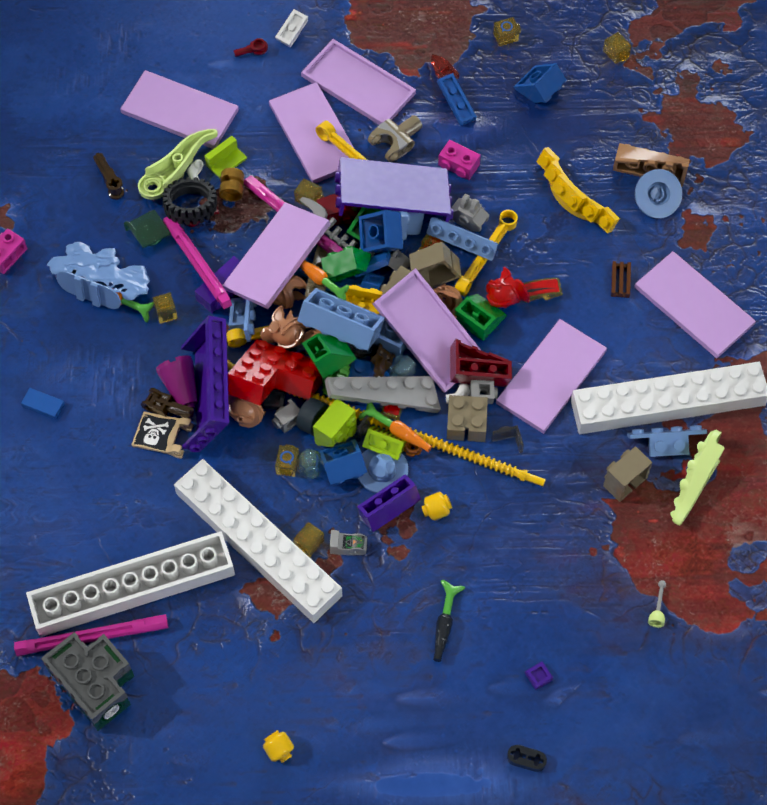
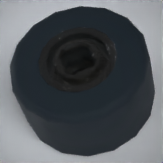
M316 398L307 400L302 405L297 416L298 428L314 436V424L330 406Z

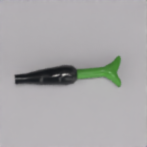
M445 580L440 581L445 589L446 598L443 613L438 617L436 623L435 653L433 658L436 662H441L453 625V619L450 614L454 596L465 589L464 586H453Z

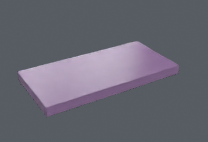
M334 39L301 72V77L311 83L317 82L322 90L378 125L387 119H393L416 94V89Z
M145 70L120 110L124 115L183 138L202 130L216 129L218 136L203 144L214 149L219 144L239 108L235 104Z
M315 82L269 100L273 113L312 184L335 176L340 157H349L329 140H321L316 134L315 128L323 121H329L334 126L336 133L352 147L353 145L318 83Z
M285 202L222 285L223 288L228 292L269 309L331 225L329 220Z
M674 251L635 283L634 288L716 358L722 355L755 325L756 321Z
M415 268L372 304L385 317L386 322L444 393L455 384L450 382V347L454 340H461V343L471 347L472 345L478 346Z
M559 319L498 397L496 404L544 434L572 397L573 390H577L605 354L607 348Z

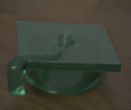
M155 210L130 222H124L125 230H131L142 248L156 245L161 239L171 234Z

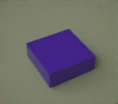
M543 661L525 671V675L535 690L553 680V676Z

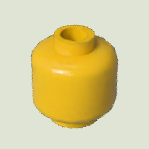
M441 492L425 497V505L421 506L425 517L429 516L434 521L448 516L450 509H452L447 494L444 495Z
M277 730L264 739L263 749L271 761L276 762L280 760L283 763L292 757L290 752L294 749V745L285 732L279 733Z

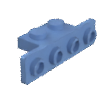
M436 217L430 219L427 229L428 235L491 261L494 259L498 243Z
M242 297L231 298L232 306H230L229 329H244L247 342H251V336L255 333L253 321L256 320L254 307H257V304Z
M692 425L690 429H682L681 426L671 427V430L663 431V428H651V432H644V429H633L632 433H627V437L630 439L648 438L650 457L689 454L688 435L707 434V430L702 428L701 425Z

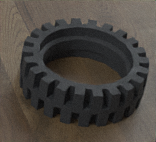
M187 177V180L180 178L179 182L177 180L173 181V185L169 184L163 193L165 214L169 219L172 218L173 222L178 221V224L185 222V225H190V222L196 225L197 221L203 223L204 219L209 220L210 216H213L217 210V195L214 186L208 181L205 182L202 178L199 181L197 177H194L193 180H191V177ZM185 194H198L207 198L204 204L195 208H182L173 204L176 198Z

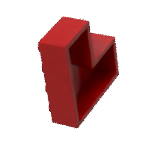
M256 339L228 372V394L259 406L274 388L309 400L321 386L323 378L311 358L303 356L301 353L286 350L284 347L269 344L264 340Z

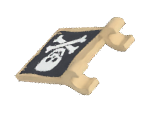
M143 412L132 447L166 453L182 459L184 450H181V445L174 444L180 428L191 432L194 424L191 423V419L185 417H165L159 414Z

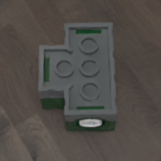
M74 632L41 658L48 672L54 676L57 683L67 692L76 706H79L81 712L92 722L97 731L131 705L122 686L135 676L128 661L105 634L101 635L94 643L86 646Z

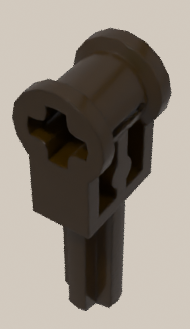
M96 153L93 159L103 176L108 188L109 197L114 200L121 199L125 193L122 187V180L110 168L104 155Z
M381 343L375 347L370 355V361L375 364L373 371L376 378L384 376V373L392 365L395 354L384 349Z
M150 388L148 397L141 403L142 408L146 411L165 417L168 412L188 419L194 416L193 408L176 403L172 395L163 393L155 388Z

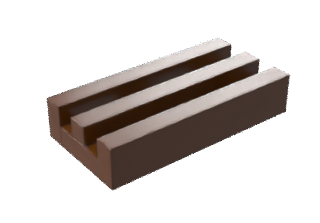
M613 261L611 297L629 298L631 262L624 264V262L616 263V261ZM616 268H619V292H615ZM624 269H626V293L623 292Z

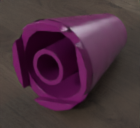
M191 356L175 357L176 361L170 362L167 360L156 367L157 374L172 395L174 401L194 409L198 399L194 365Z

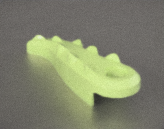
M207 129L187 136L168 155L145 168V175L138 182L141 196L150 200L162 197L165 188H168L169 184L173 185V181H178L184 177V172L193 163V158L198 149L205 142L216 138L218 131L216 129ZM150 185H156L157 189L149 190L148 187Z
M718 430L711 431L704 442L701 441L697 444L698 453L694 455V460L688 462L686 478L680 481L681 492L679 497L674 499L675 511L670 513L673 522L679 526L693 508L705 485L720 463L718 459L725 448L718 444L722 434Z

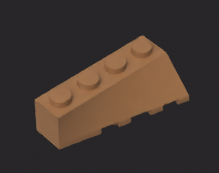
M619 143L613 171L642 177L648 171L663 169L674 174L679 180L681 187H683L690 159Z

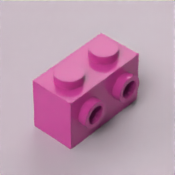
M449 139L439 154L438 165L456 173L461 178L470 180L480 165L481 155Z
M8 228L0 234V272L2 274H5L28 249L25 240Z

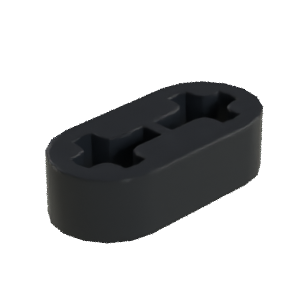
M521 745L511 746L507 753V759L511 765L530 771H542L547 763L546 755L543 752ZM516 751H519V755L522 757L514 760V756L511 753L515 754ZM536 757H540V761L543 764L539 763L538 766H535L534 761L528 760V758L535 760Z

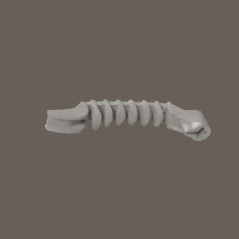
M306 197L300 199L315 215L327 219V211L320 204ZM332 217L329 220L331 225L324 234L329 235L331 240L337 241V244L341 247H355L358 242L354 239L349 245L345 243L349 238L346 233L341 238L337 237L343 230L339 226L333 232L329 231L337 222ZM399 250L393 251L388 266L396 271L400 266L408 269L410 258Z

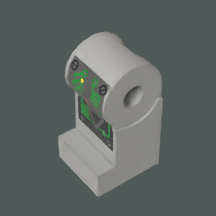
M331 530L330 554H366L367 536L363 534L339 533L337 530Z

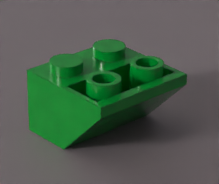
M347 246L343 248V251L328 253L327 257L321 258L323 270L328 275V279L335 283L366 272L372 256L371 253L365 252L362 249Z
M479 294L466 297L457 306L454 314L457 316L456 319L461 326L482 341L507 316L497 307L491 306Z
M318 333L302 342L323 379L357 360L346 342H341L331 335Z

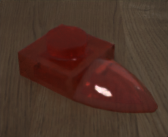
M431 55V63L438 79L451 73L454 74L456 79L459 78V73L450 62L441 56Z

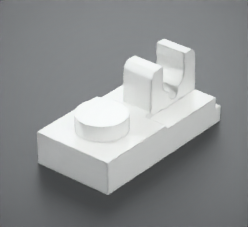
M293 9L275 36L276 40L291 48L308 22V16Z

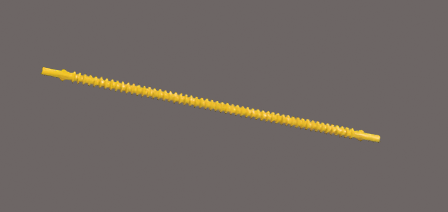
M227 360V369L230 371L235 364ZM319 393L314 394L312 397L329 406L335 401V399L325 398L324 395L320 396ZM355 406L352 407L356 411V419L359 418L360 413L365 411H360V408L355 409ZM373 417L359 419L360 421L365 420V423L370 422V425L375 424V427L380 426L381 429L384 427L386 431L389 429L388 426ZM417 429L414 430L425 442L432 445V448L437 447V450L443 449V452L448 451V454L453 453V456L457 454L459 458L462 456L464 460L468 458L469 462L473 460L474 464L477 462L480 466L484 464L485 468L489 466L490 470L492 468L496 472L500 470L501 474L505 472L506 475L516 476L521 481L526 480L542 487L545 484L546 479L530 474L527 470H519L517 466L511 467V464L506 465V462L501 463V460L497 462L495 458L493 460L490 459V456L486 458L485 454L482 456L479 452L475 454L474 450L470 452L469 448L465 450L463 446L459 448L458 444L454 446L453 443L449 444L448 441L443 442V439L438 440V437L433 438V435L427 436V433L422 434V431L417 432Z

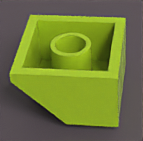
M336 399L313 426L315 444L333 447L336 443L345 442L349 437H353L357 431L356 411L341 400Z

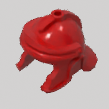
M503 267L500 278L490 280L486 285V292L488 293L486 297L491 306L507 308L520 301L527 303L530 301L529 293L523 282L519 279L514 280L511 277V272L506 267Z

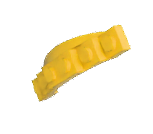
M549 147L544 148L536 162L545 170L544 176L549 180L551 191L558 203L574 216L590 223H597L606 233L612 232L620 218L609 207L601 206L581 192L563 172L559 165L560 158Z

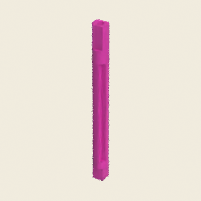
M252 175L244 180V185L277 212L285 203ZM325 234L317 242L327 253L343 251V248Z
M165 217L163 223L217 302L220 303L223 309L232 306L228 293L183 228L178 224V221L173 222L172 218Z
M164 614L76 631L75 633L81 642L88 643L97 641L103 634L110 639L167 629L168 620L167 615ZM74 632L14 642L16 656L51 650Z

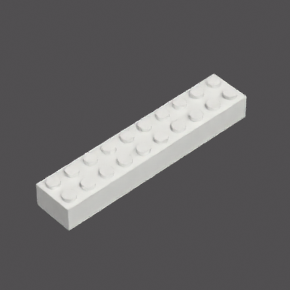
M760 362L573 390L571 404L578 433L585 434L766 406L767 384Z
M205 460L199 461L174 484L176 494L216 532L222 531L224 539L313 623L342 597V587Z
M222 531L42 587L26 594L36 630L39 636L43 637L234 576L235 572Z

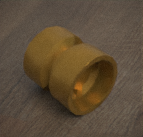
M225 168L221 172L219 196L225 201H239L243 196L244 173L237 168Z

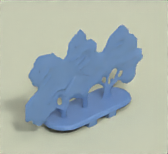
M74 242L66 246L67 256L53 257L47 263L51 273L57 274L56 279L65 291L76 295L78 300L84 301L87 299L92 301V304L97 307L102 305L111 309H118L121 305V300L116 292H121L122 297L126 300H134L140 294H147L149 290L147 284L150 280L149 276L146 275L145 266L132 265L119 269L117 265L120 261L118 257H115V248L102 249L98 253L93 254L90 246L82 242ZM98 281L104 282L107 286L101 285V284L96 283V282H98ZM118 284H123V285H124V287H122V288H119V289L114 288V289H112L115 285H118Z

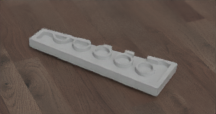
M431 376L327 377L325 380L328 398L368 404L375 402L380 403L382 406H388L389 404L397 405L398 408L404 409L411 407L418 411L438 413L441 410Z

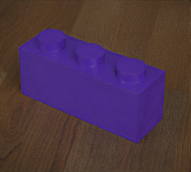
M235 256L214 273L221 285L225 283L240 263V260ZM205 283L195 290L196 301L211 313L222 307ZM226 291L228 293L229 298H232L235 295L231 292Z
M405 474L358 505L357 508L363 522L374 532L419 502L421 498L416 485Z

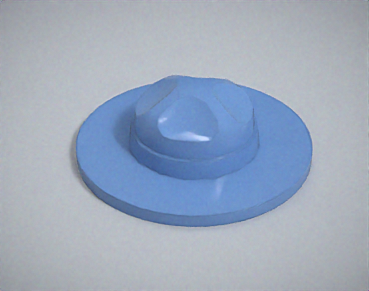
M663 169L651 170L645 173L637 182L635 200L639 209L647 216L664 218L674 213L679 207L682 200V187L677 177L671 172Z
M370 449L362 453L367 473H364L358 480L367 490L378 493L406 474L408 476V463L402 453L399 460Z

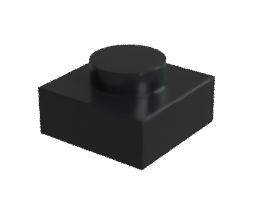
M273 389L264 400V408L278 410L284 406L286 392Z

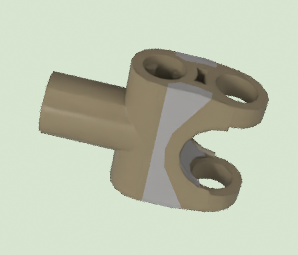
M412 115L400 125H397L392 119H387L372 131L368 142L371 145L384 142L390 144L391 147L386 152L385 159L393 162L407 154L414 147L415 141L410 136L422 129L423 126L420 119L415 115Z

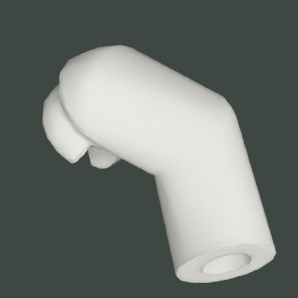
M195 160L188 168L187 173L191 180L194 177L198 178L204 166L202 160Z
M461 383L456 393L446 394V403L449 404V395L468 396L470 386Z

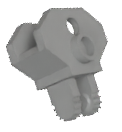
M464 194L451 207L453 209V220L472 232H480L482 224L489 220V214L484 210L479 200L471 199L468 194Z

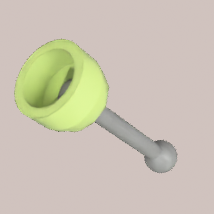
M663 580L658 583L660 589L657 608L650 614L648 624L657 628L663 627L665 624V615L660 611L663 589L666 587V582Z

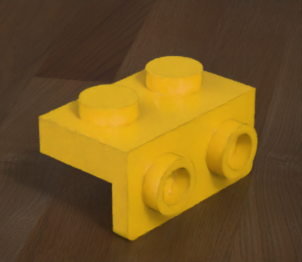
M349 285V289L345 293L346 301L380 314L372 303L383 295L382 291L374 288L366 289L357 285Z

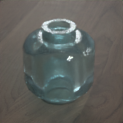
M407 354L405 356L398 355L389 367L391 371L389 375L391 377L413 376L416 373L415 367L417 364Z
M308 449L299 454L297 463L302 476L314 479L323 472L324 465L321 454L318 451Z

